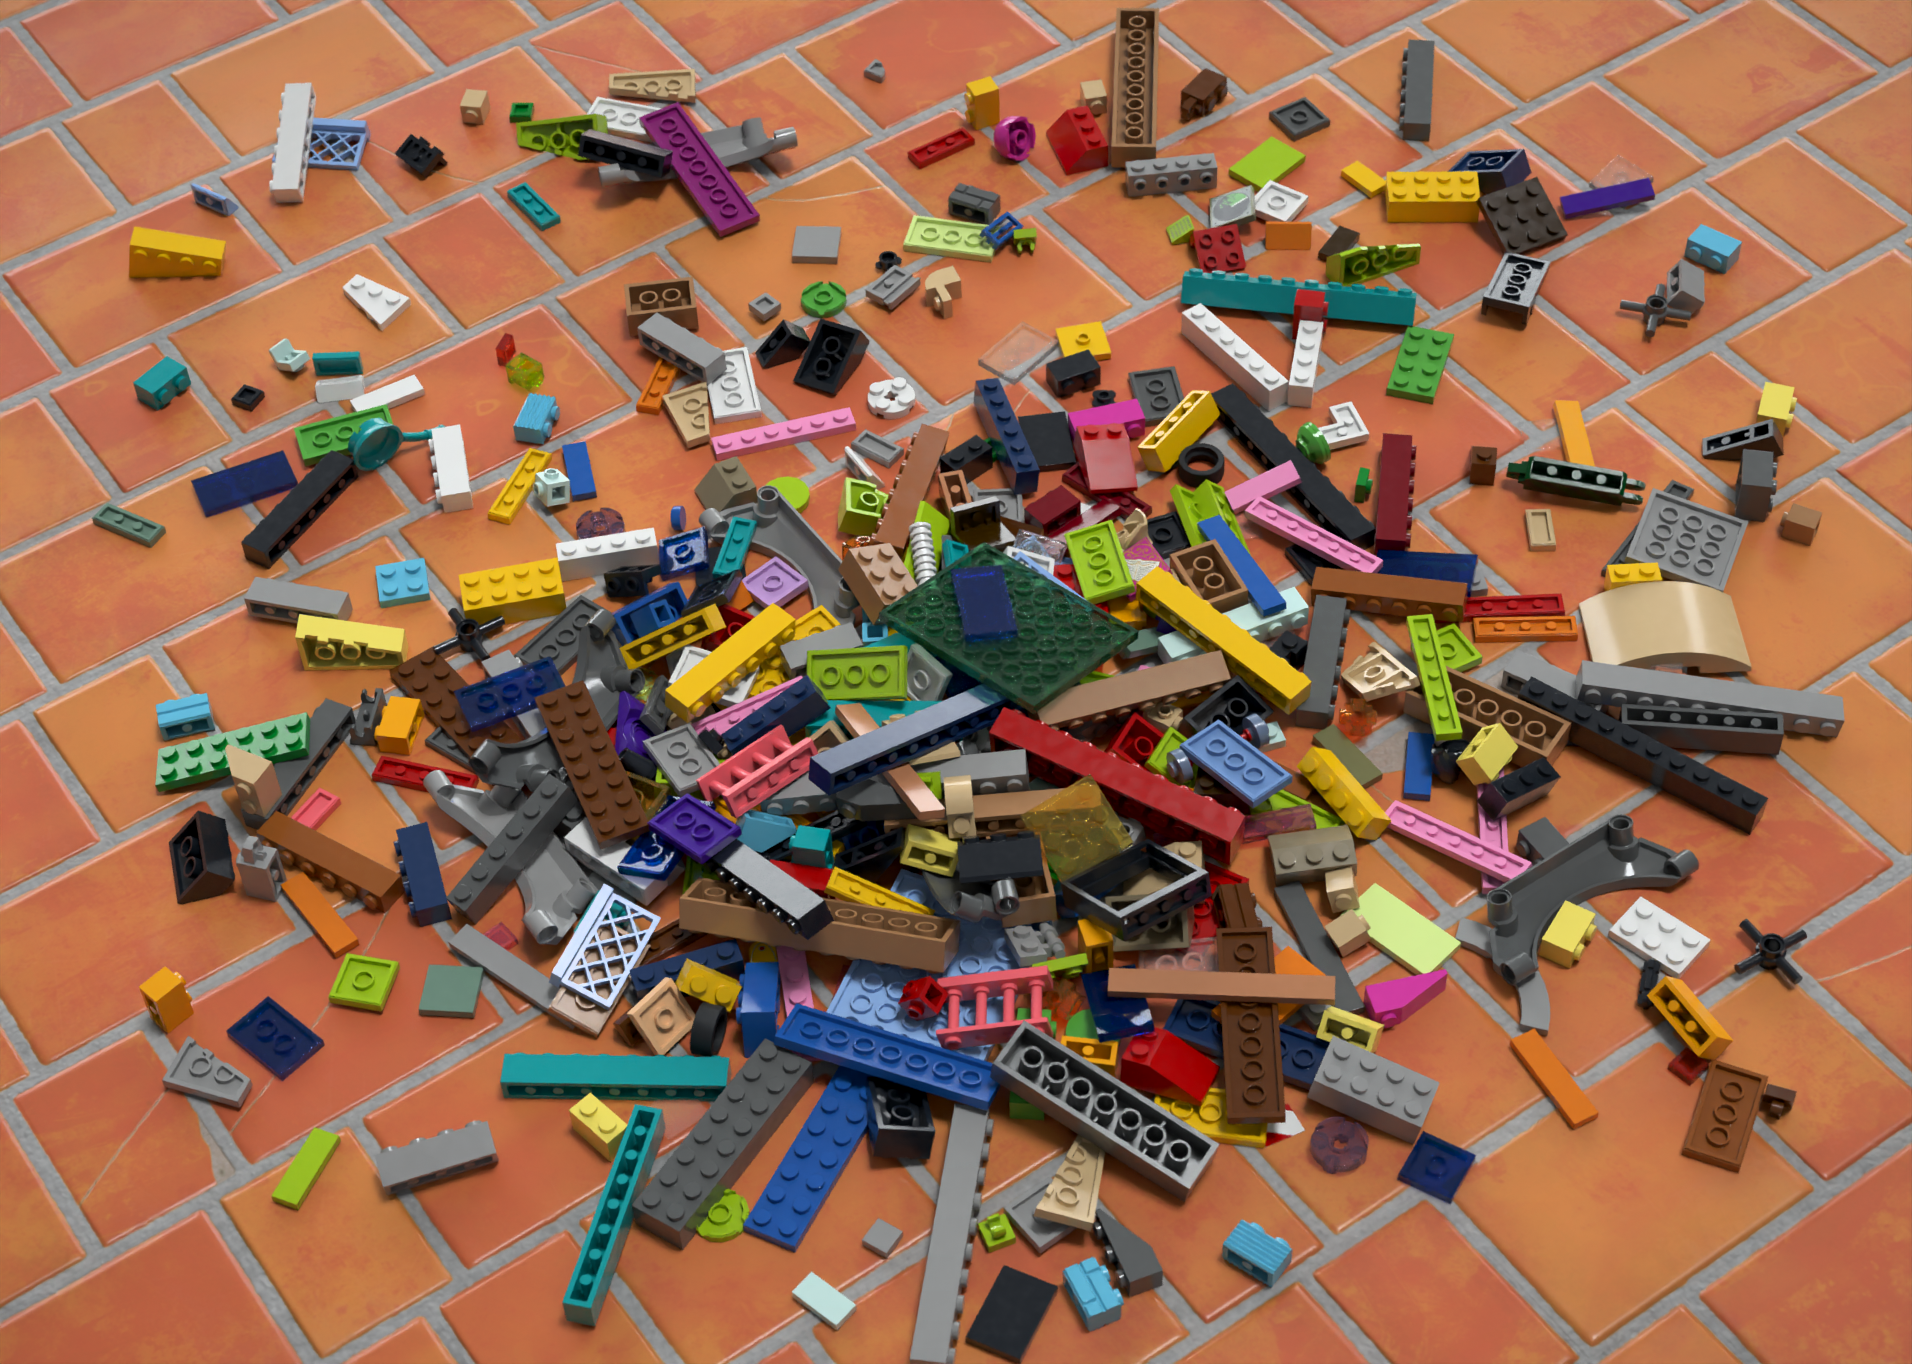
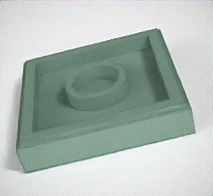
M429 964L418 1009L419 1014L474 1018L484 977L483 967Z

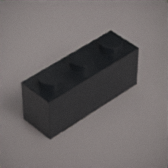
M1543 757L1492 781L1477 802L1490 818L1495 821L1546 796L1561 776Z

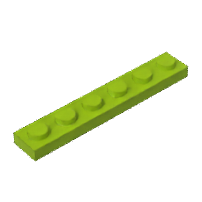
M1433 614L1407 616L1406 625L1435 741L1462 739L1463 732Z

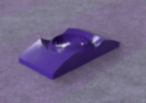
M622 691L619 696L615 750L619 755L623 749L628 748L652 760L643 748V741L656 735L639 719L645 704L626 691ZM625 769L634 788L650 798L656 796V774L647 784H643L642 782L637 783Z

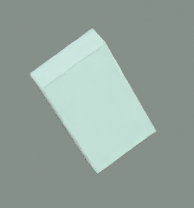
M813 1272L792 1291L794 1299L836 1330L857 1310L855 1303Z

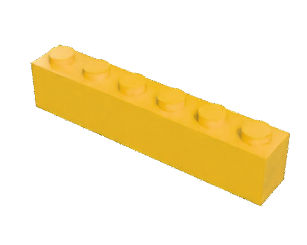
M772 603L665 690V706L687 723L695 717L701 716L708 706L713 702H718L725 692L731 687H736L748 673H753L764 660L773 657L781 645L793 640L796 634V619Z

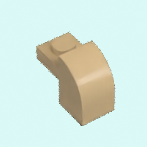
M953 266L931 273L925 281L927 307L934 305L936 311H940L944 319L953 317L952 300L962 297L961 279Z
M971 775L944 777L949 838L976 836Z

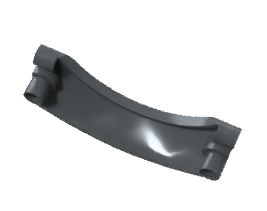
M963 740L956 744L960 750V755L979 754L977 745L973 741ZM959 861L953 877L921 869L926 884L933 896L951 915L973 923H978L983 916L998 921L1015 913L1020 907L1016 886L1011 878L1000 881L960 883Z

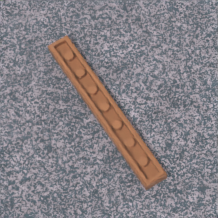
M860 703L836 705V716L854 738L880 728ZM908 762L882 773L919 821L944 818L945 808Z
M1109 968L1108 997L1335 1005V976Z

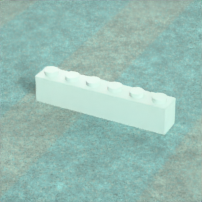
M1292 587L1279 592L1286 601L1287 609L1263 617L1252 602L1222 614L1227 615L1234 624L1241 629L1247 630L1254 639L1261 642L1277 637L1286 630L1298 629L1308 624L1309 606L1296 588ZM1179 631L1158 637V655L1164 664L1206 654L1204 650Z

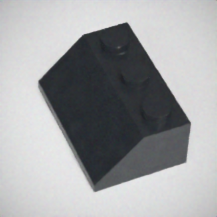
M1237 675L1186 715L1177 731L1189 739L1212 723L1220 720L1238 735H1241L1244 730L1243 718L1257 714L1264 721L1274 711Z
M197 811L169 841L177 902L179 904L220 896L235 880L225 819Z
M1021 831L1017 833L1018 836L1007 837L1006 833L990 835V839L979 840V836L963 837V841L957 843L960 883L1044 876L1040 834L1034 835V831Z

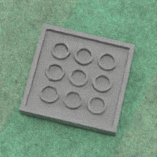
M1653 488L1624 563L1658 562L1661 576L1677 582L1708 586L1723 593L1748 521Z

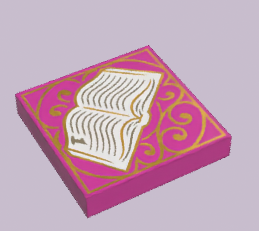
M1147 537L1123 552L1135 590L1137 582L1157 566L1165 572L1173 574ZM1136 592L1126 595L1130 602L1136 599Z

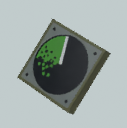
M1252 185L1210 198L1211 228L1232 224L1240 226L1256 220L1255 191Z

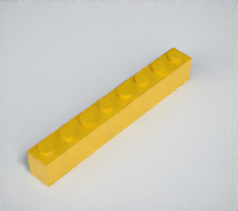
M1157 566L1137 582L1136 599L1206 653L1221 650L1227 668L1231 672L1239 675L1247 684L1288 715L1310 697L1312 681L1304 673L1298 672L1284 658L1278 657L1270 651L1268 646L1254 639L1247 630L1238 627L1227 615L1218 612L1208 601L1202 600L1188 586L1178 582L1171 573L1165 572Z

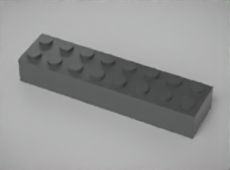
M1025 1020L992 1063L991 1079L1183 1202L1186 1201L1215 1158L1219 1147L1217 1142Z
M765 1038L632 1204L635 1224L683 1250L697 1233V1226L699 1228L708 1217V1212L712 1206L723 1198V1192L726 1189L733 1187L814 1083L812 1062L783 1047L774 1045L773 1042Z

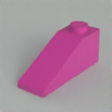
M1446 969L1365 986L1364 1005L1370 1020L1383 1024L1384 1028H1390L1402 1023L1445 990L1447 980Z

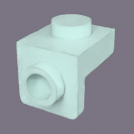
M288 339L281 340L269 349V353L279 370L297 372L304 367V363L310 360L307 351L294 350Z

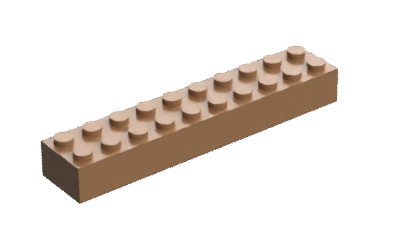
M1116 8L1111 167L1125 168V162L1156 159L1159 8Z
M699 877L680 897L679 928L687 929L691 933L698 934L704 932L714 934L719 938L734 937L740 938L744 942H764L772 947H793L796 951H817L825 956L841 955L850 960H870L879 965L894 964L899 965L903 969H923L932 974L944 973L959 951L960 920L823 898L834 921L807 940L799 933L793 934L785 923L779 924L771 913H764L756 902L750 903L742 892H735L728 882L723 883L719 880Z

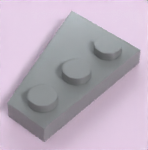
M190 1036L185 1040L162 1079L165 1087L238 1108L241 1107L253 1086L250 1078L227 1062L223 1063L214 1056L213 1052L207 1048L203 1049L196 1044V1041Z

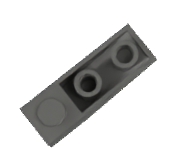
M1096 1209L1095 1222L1092 1226L1098 1240H1103L1105 1257L1108 1263H1113L1117 1270L1115 1271V1276L1120 1288L1125 1287L1129 1297L1162 1286L1163 1269L1152 1247L1104 1211Z

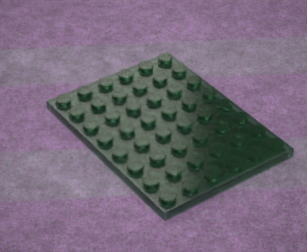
M985 542L879 612V621L1033 714L1136 641L1139 630Z

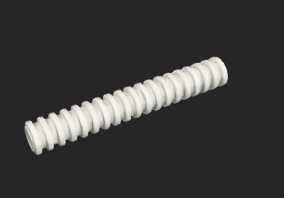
M916 522L909 526L910 539L912 540L910 544L913 547L911 550L913 554L912 559L914 561L913 566L916 569L914 574L917 576L915 581L926 598L919 610L921 612L920 618L925 621L942 613L940 611L942 605L940 604V590L937 589L939 588V583L937 582L938 576L936 574L937 568L935 567L936 561L934 560L935 554L933 553L931 525L926 522ZM949 656L941 657L937 661L943 665L949 661Z

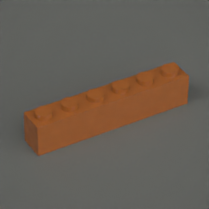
M1316 567L1311 586L1312 606H1315L1316 595L1346 598V609L1396 616L1433 614L1434 620L1463 623L1467 604L1468 583Z
M278 811L256 832L262 845L276 848L280 859L285 864L298 867L306 875L319 878L327 886L340 889L348 897L361 900L373 910L378 909L386 913L405 892L400 874Z

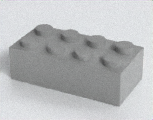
M1333 1036L1307 1098L1414 1144L1440 1082Z

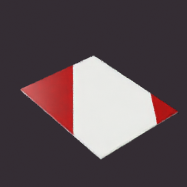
M1288 1103L1285 1104L1286 1123H1268L1265 1148L1305 1131Z

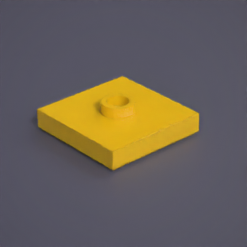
M1101 321L1055 329L1063 358L1089 349L1096 361L1111 359V350Z

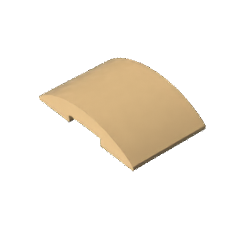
M1645 582L1615 588L1579 603V611L1592 662L1641 669L1697 666L1699 673L1751 671L1752 666L1731 596L1717 589L1688 582Z

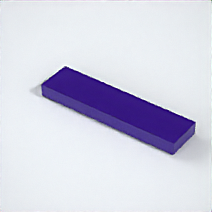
M1644 178L1560 197V204L1565 219L1655 200V193L1650 179Z

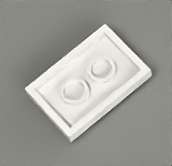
M687 644L668 682V687L708 656L711 651ZM759 667L753 673H748L736 687H731L718 702L714 703L731 707L747 700L759 674Z
M1640 897L1609 930L1608 937L1646 961L1654 959L1661 965L1660 970L1676 979L1681 978L1710 944L1709 938L1643 897Z

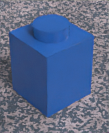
M666 599L649 604L630 614L639 638L675 622Z

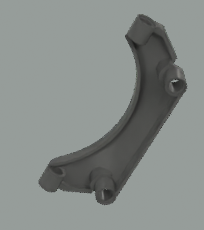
M598 609L580 631L577 665L572 684L581 680L584 681L601 720L608 731L618 719L620 693L626 691L633 697H636L645 686V676L639 669H625V661L612 630L616 624L615 617L605 609ZM546 727L536 735L517 743L504 744L486 739L468 759L470 767L476 772L482 782L507 788L521 789L526 784L528 789L534 792L548 774L563 783L568 779V775Z
M1622 814L1612 816L1608 821L1487 894L1488 921L1496 926L1489 931L1493 970L1510 985H1515L1538 971L1537 956L1542 938L1565 900L1578 905L1595 896L1612 891L1637 887H1669L1675 885L1699 869V862L1696 856L1687 849L1676 853L1644 838L1638 839L1634 836V825L1631 817Z

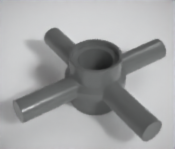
M1663 284L1656 286L1655 294L1649 296L1645 304L1621 300L1619 309L1644 314L1643 319L1647 324L1645 334L1648 337L1655 335L1656 327L1662 325L1666 317L1690 321L1692 312L1668 308V301L1664 297L1666 287Z

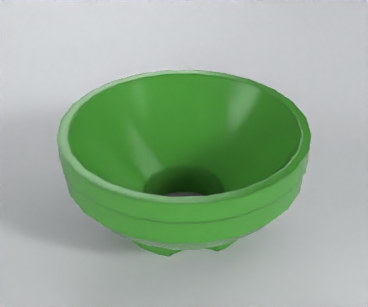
M1306 422L1299 427L1295 442L1296 447L1302 451V454L1313 463L1322 464L1329 461L1331 458L1330 448L1321 431L1311 422Z

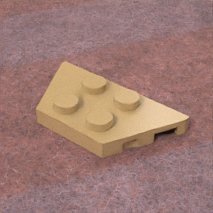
M1372 642L1368 646L1370 652L1364 658L1359 655L1353 661V664L1341 674L1343 682L1365 702L1420 685L1414 673L1376 642Z

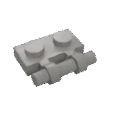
M1042 922L1039 925L1040 931H1034L1031 926L1022 925L1004 930V939L1020 967L1045 962L1047 957L1055 956L1056 959L1065 957V945L1061 939L1057 938L1058 935L1053 926L1047 922Z

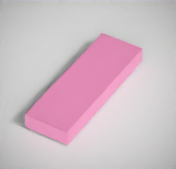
M1290 460L1224 493L1234 513L1237 514L1247 509L1258 496L1268 499L1302 483Z

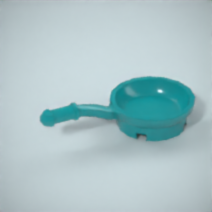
M372 418L359 426L362 430L358 434L354 431L348 442V450L353 455V461L358 469L363 471L375 470L394 456L402 442L428 441L433 438L432 429L446 426L438 425V427L426 429L423 432L409 433L401 432L398 426L387 423L382 418Z

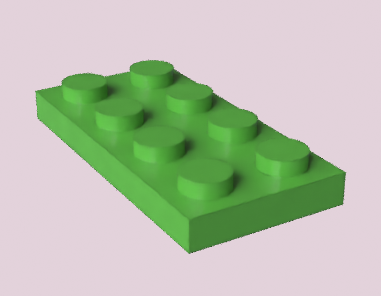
M1408 325L1387 386L1386 395L1433 404L1453 344L1454 334Z
M387 404L294 428L305 466L319 463L331 450L345 456L350 455L348 442L354 431L358 434L362 430L359 426L372 418L379 417L387 423L393 424Z

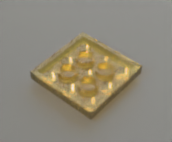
M1091 774L1020 815L1028 831H1034V835L1040 834L1041 852L1060 882L1113 857L1134 843Z

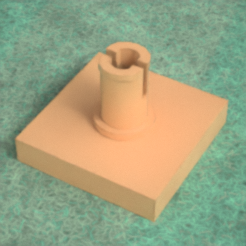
M667 977L627 1013L654 1055H664L692 1028L696 1016L672 978Z

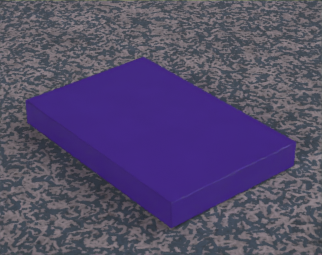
M688 793L647 822L650 831L700 864L705 863L742 835L741 827Z

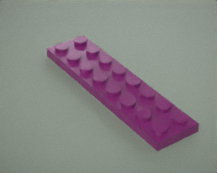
M678 102L639 117L640 125L654 145L673 151L671 169L720 237L760 221L759 213Z

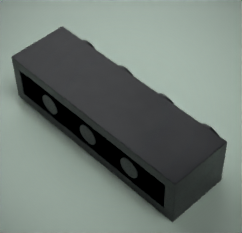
M589 129L581 134L578 156L610 165L618 163L621 168L662 178L670 172L673 151Z

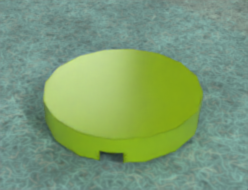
M787 476L776 478L766 484L776 487L798 513H802L808 507L810 499L809 488L802 480Z
M726 1189L723 1192V1198L712 1206L708 1212V1217L699 1228L697 1226V1233L702 1238L711 1242H726L735 1239L744 1232L743 1224L750 1212L747 1201L743 1196L741 1197L736 1194V1191Z

